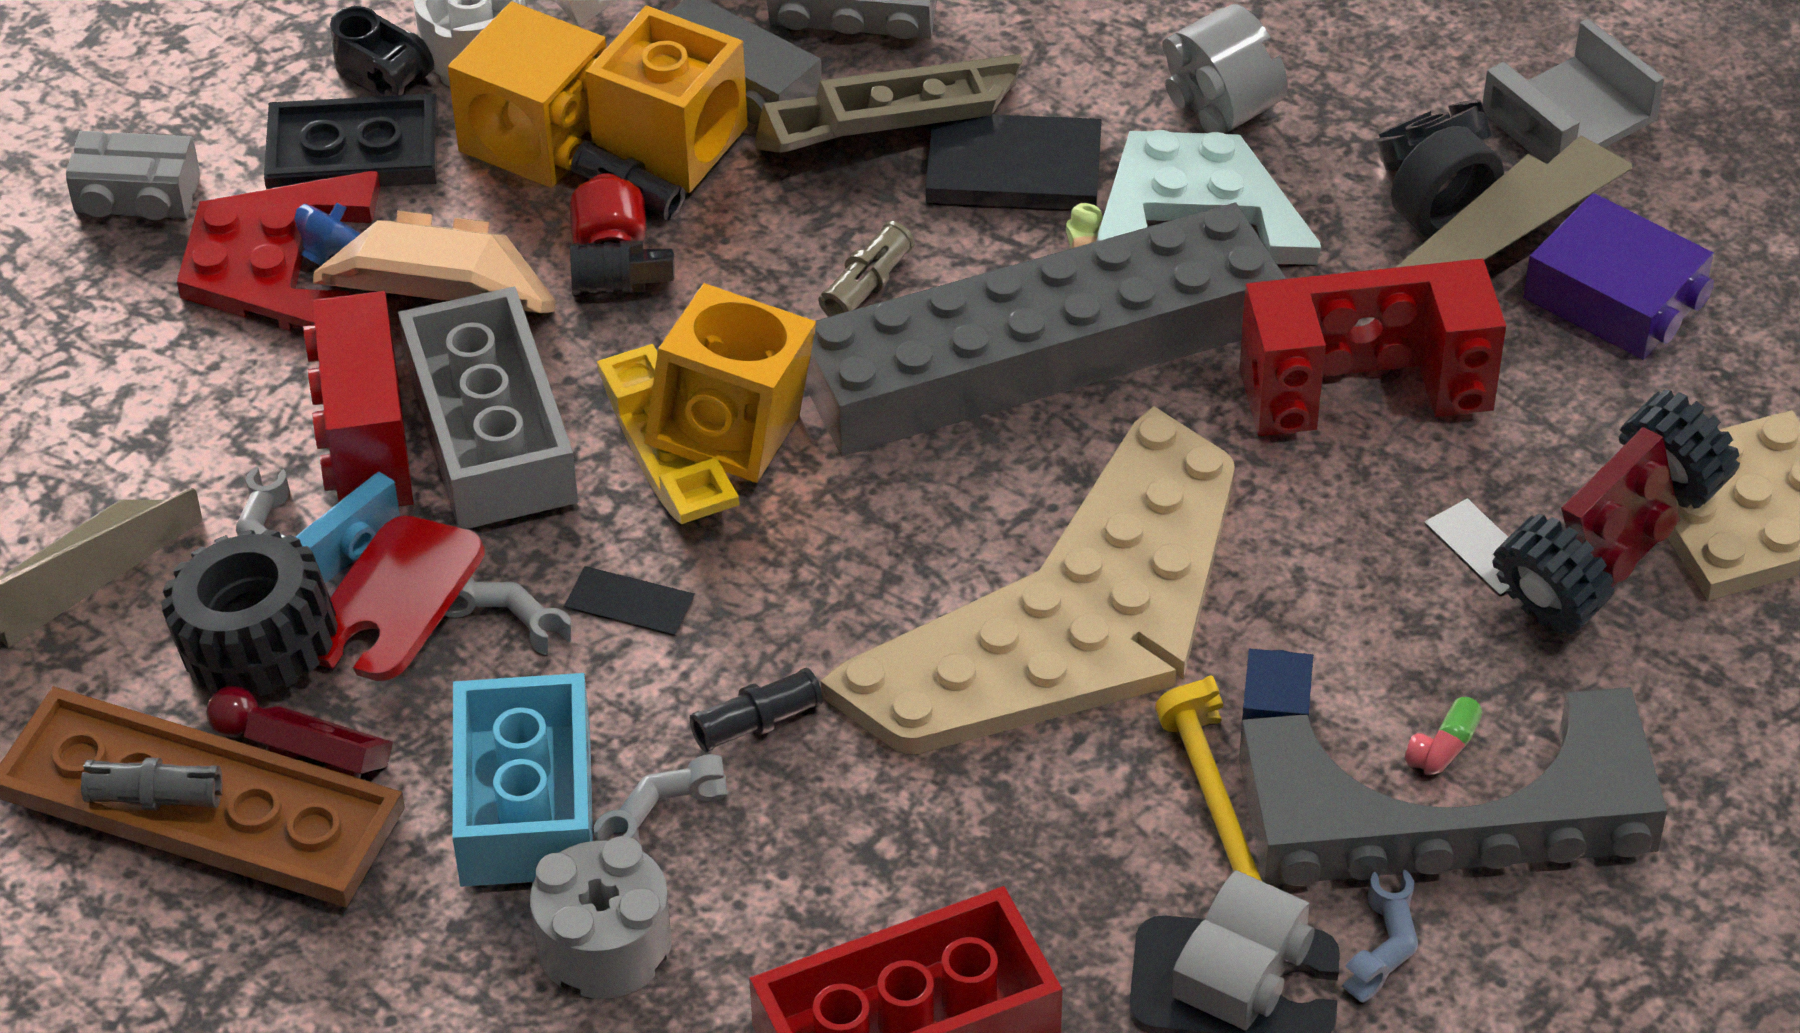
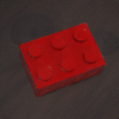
M385 291L312 300L315 325L303 326L308 362L319 361V368L308 369L312 404H323L324 408L322 411L312 413L317 450L329 448L330 454L320 455L324 490H336L338 502H340L380 471L395 482L398 506L414 505L399 379Z

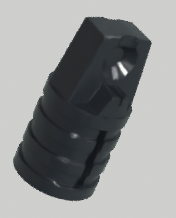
M643 240L620 241V243L604 242V244H596V242L579 244V242L570 243L572 295H581V293L589 292V294H598V292L614 293V291H622L623 293L645 292V283L674 281L675 261L672 249H644Z

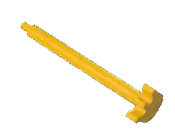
M1210 675L1202 680L1173 688L1164 693L1156 702L1155 710L1163 729L1169 732H1180L1233 872L1237 870L1262 881L1202 729V726L1218 724L1222 721L1218 709L1223 708L1224 704L1215 679Z

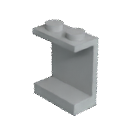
M1588 18L1580 22L1575 56L1532 79L1526 80L1505 62L1488 69L1482 105L1486 116L1537 159L1548 164L1580 135L1606 148L1656 121L1664 77Z

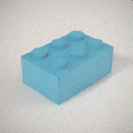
M584 673L453 681L452 838L460 887L534 882L536 867L543 857L551 853H559L580 843L593 841L590 719Z

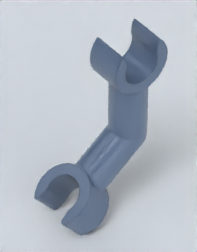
M1406 870L1402 873L1400 892L1390 893L1382 889L1376 872H1373L1371 876L1367 900L1375 912L1383 915L1389 939L1371 953L1367 950L1360 951L1345 966L1354 975L1346 980L1342 987L1360 1002H1366L1371 999L1383 986L1388 974L1410 958L1418 948V939L1409 909L1414 890V880Z

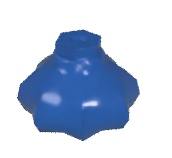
M336 203L330 215L307 204L297 208L294 219L303 239L304 249L301 254L304 257L322 266L326 260L332 258L361 234L340 221L347 209L345 206Z

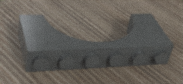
M1631 687L1566 692L1559 731L1561 750L1549 768L1528 786L1509 796L1465 807H1433L1408 803L1376 792L1361 784L1342 770L1325 752L1311 728L1308 715L1242 720L1239 764L1263 882L1269 885L1289 884L1302 886L1315 881L1350 878L1370 880L1373 872H1376L1378 877L1402 874L1404 870L1408 873L1437 874L1453 869L1476 867L1497 869L1521 863L1544 861L1566 863L1579 858L1613 855L1633 857L1647 852H1658L1667 808Z

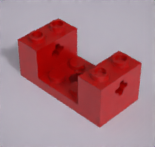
M1483 258L1246 283L1239 369L1257 435L1292 434L1317 430L1323 376L1416 366L1420 368L1435 417L1494 411L1506 323ZM1375 318L1366 325L1355 326L1359 319Z

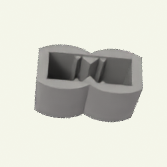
M1235 870L1220 889L1205 920L1193 932L1174 966L1172 997L1245 1031L1251 1026L1259 1013L1269 1016L1275 1008L1284 986V978L1280 976L1289 963L1299 966L1312 944L1315 929L1308 926L1310 903Z

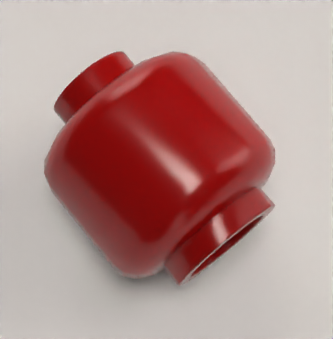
M600 174L582 183L572 193L570 201L571 237L573 242H579V244L596 242V244H604V242L620 243V241L643 240L644 242L646 234L645 203L640 189L630 181L614 174Z

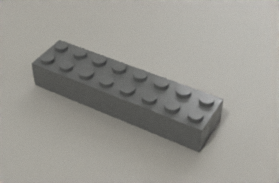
M1235 202L816 320L805 388L842 457L1241 341L1246 283L1286 278Z

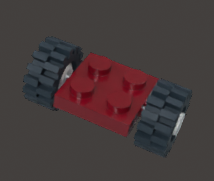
M1671 390L1655 393L1622 425L1619 443L1624 446L1561 507L1566 530L1562 529L1561 521L1551 517L1547 520L1543 514H1537L1535 517L1532 515L1494 551L1493 567L1500 570L1496 576L1500 583L1509 585L1506 592L1512 600L1519 598L1523 603L1520 608L1529 615L1531 612H1534L1537 615V622L1545 627L1551 623L1555 632L1562 634L1566 631L1569 635L1579 631L1611 599L1610 597L1614 594L1613 587L1618 582L1626 580L1633 572L1636 564L1658 542L1664 541L1671 535L1676 524L1680 521L1677 502L1679 506L1688 508L1690 505L1694 509L1700 508L1736 474L1740 466V462L1736 460L1740 456L1738 448L1729 445L1733 438L1728 431L1721 432L1717 428L1721 422L1715 415L1709 419L1703 413L1705 406L1698 401L1690 405L1688 396L1680 392L1675 396Z

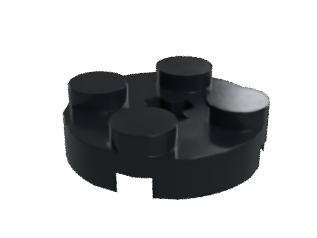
M1468 100L1449 105L1450 114L1449 112L1432 115L1430 111L1399 123L1380 133L1379 138L1374 139V143L1385 170L1400 167L1404 159L1420 142L1436 131L1451 126L1467 127L1481 140L1490 137L1492 133L1481 100Z

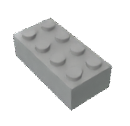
M516 287L398 312L405 362L457 527L468 529L579 503L573 451Z

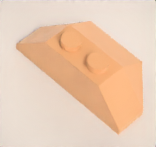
M397 210L396 221L377 220L314 271L313 277L314 284L377 292L385 291V293L446 301L515 286L524 311L537 313L555 312L556 300L506 235L488 233V221L454 218L453 228L431 226L432 214Z

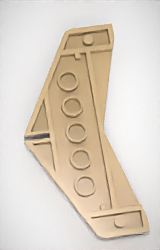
M1153 406L1133 423L1039 571L841 663L820 681L823 699L892 749L904 754H920L1174 687L1176 684V674L1184 679L1233 489L1235 471L1233 459L1221 448Z

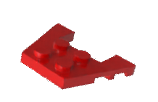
M368 171L199 201L177 278L180 298L242 317H246L250 311L277 319L279 327L291 331L292 327L315 325L312 300L348 296L350 293L349 291L296 289L304 257L301 254L304 249L303 239L294 219L296 210L303 204H307L330 215L335 204L339 203L347 208L340 220L341 222L372 223L380 192L378 172Z

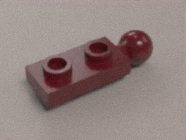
M230 686L218 690L210 698L207 705L206 715L208 723L217 734L223 737L238 738L244 736L265 743V750L300 761L306 756L324 762L323 768L361 779L362 773L388 767L393 745L392 741L281 706L265 709L258 707L253 695L241 687Z

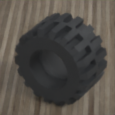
M254 530L241 531L239 536L228 538L225 535L214 540L215 544L207 548L201 546L192 552V559L188 562H181L173 571L175 579L166 582L163 590L166 599L161 601L165 621L185 669L190 673L192 680L200 687L207 685L209 692L214 694L222 688L236 686L248 692L258 691L259 696L273 693V688L284 684L288 687L299 681L298 675L303 672L310 673L320 664L318 656L329 653L333 645L331 637L337 634L336 612L314 554L308 546L302 547L300 539L292 535L281 537L280 532L274 530H266L262 534H255Z

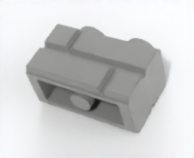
M79 131L74 146V154H71L66 169V182L73 212L84 213L94 217L122 215L140 216L151 220L163 218L187 219L193 202L192 196H195L200 179V169L192 136Z

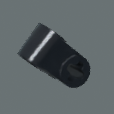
M364 6L346 7L337 11L331 18L330 30L336 71L342 77L351 79L370 90L374 95H403L404 87L416 77L428 76L434 70L433 56L422 38L382 18L372 9Z

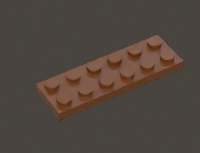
M52 686L0 763V800L346 908L405 809L402 791ZM145 758H162V764L180 766H220L223 778L222 795H215L220 798V804L218 808L192 805H161L159 810H143L142 804L84 802L81 795L82 772L89 774L90 772L85 771L83 766L86 760L114 763H143Z

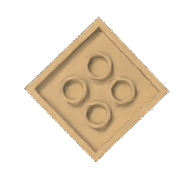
M1793 410L1719 429L1721 432L1728 431L1732 436L1733 441L1729 445L1738 448L1740 456L1736 460L1740 462L1739 469L1700 508L1694 509L1692 505L1684 508L1679 506L1677 502L1680 521L1676 524L1668 540L1707 601L1800 575V421Z

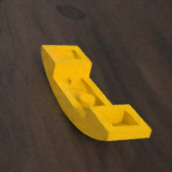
M649 344L597 361L598 371L626 440L647 481L670 515L679 523L684 524L739 506V496L717 457L698 463L644 444L658 353L655 346Z

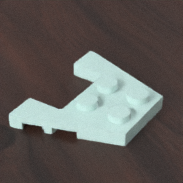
M1165 130L1129 131L1097 241L1146 228V220L1171 221L1236 202L1249 223L1257 226L1259 237L1276 264L1317 265L1321 250L1319 240L1241 135L1220 132L1180 133Z

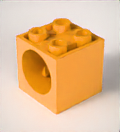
M511 1L447 66L458 151L553 188L568 171H571V162L578 147L586 140L592 141L585 71L607 48L606 37Z
M645 5L585 71L592 142L625 160L633 157L643 162L646 171L676 186L683 187L685 192L691 193L748 126L743 40Z
M703 283L658 348L644 444L698 463L717 457L726 473L758 483L800 416L817 321Z

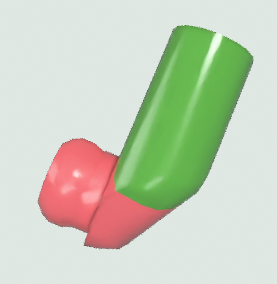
M1470 697L1457 698L1452 703L1434 739L1422 733L1412 735L1405 754L1407 765L1413 768L1424 769V775L1442 773L1471 741L1482 718L1480 704Z

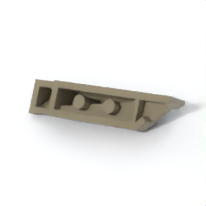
M1020 54L820 80L815 97L763 103L755 147L757 150L785 152L840 136L991 116L1008 90L1016 86L1023 59Z
M1582 135L1548 164L1527 154L1396 267L1480 258L1485 260L1632 169V164Z
M194 488L188 489L167 500L120 499L0 576V640L8 648L201 523L203 519L196 490Z

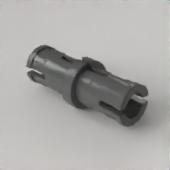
M145 758L143 763H114L86 760L83 767L90 774L82 772L81 795L84 802L142 804L143 810H159L161 805H192L218 808L220 798L215 795H222V770L220 766L216 765L180 766L162 764V758Z

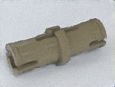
M888 221L864 249L855 250L846 259L845 270L818 298L819 305L826 315L830 317L855 310L870 293L881 291L889 281V272L914 247L915 241L911 232L899 222ZM873 262H876L870 271L860 281H857Z

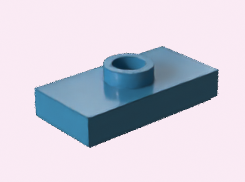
M379 471L295 536L300 539L302 547L308 546L313 552L325 584L354 560H358L373 537L386 522L400 516L395 482Z

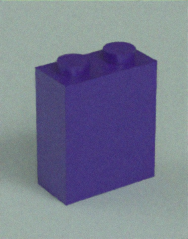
M1592 193L1529 256L1523 298L1644 360L1660 342L1664 344L1669 343L1679 330L1682 319L1692 309L1699 311L1709 299L1714 286V280L1709 278L1714 252Z

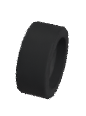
M1451 126L1436 131L1414 148L1404 159L1396 173L1391 189L1393 208L1429 239L1504 175L1502 158L1467 127ZM1457 173V175L1449 183V185L1443 191L1438 193V191L1446 183V181L1452 175Z

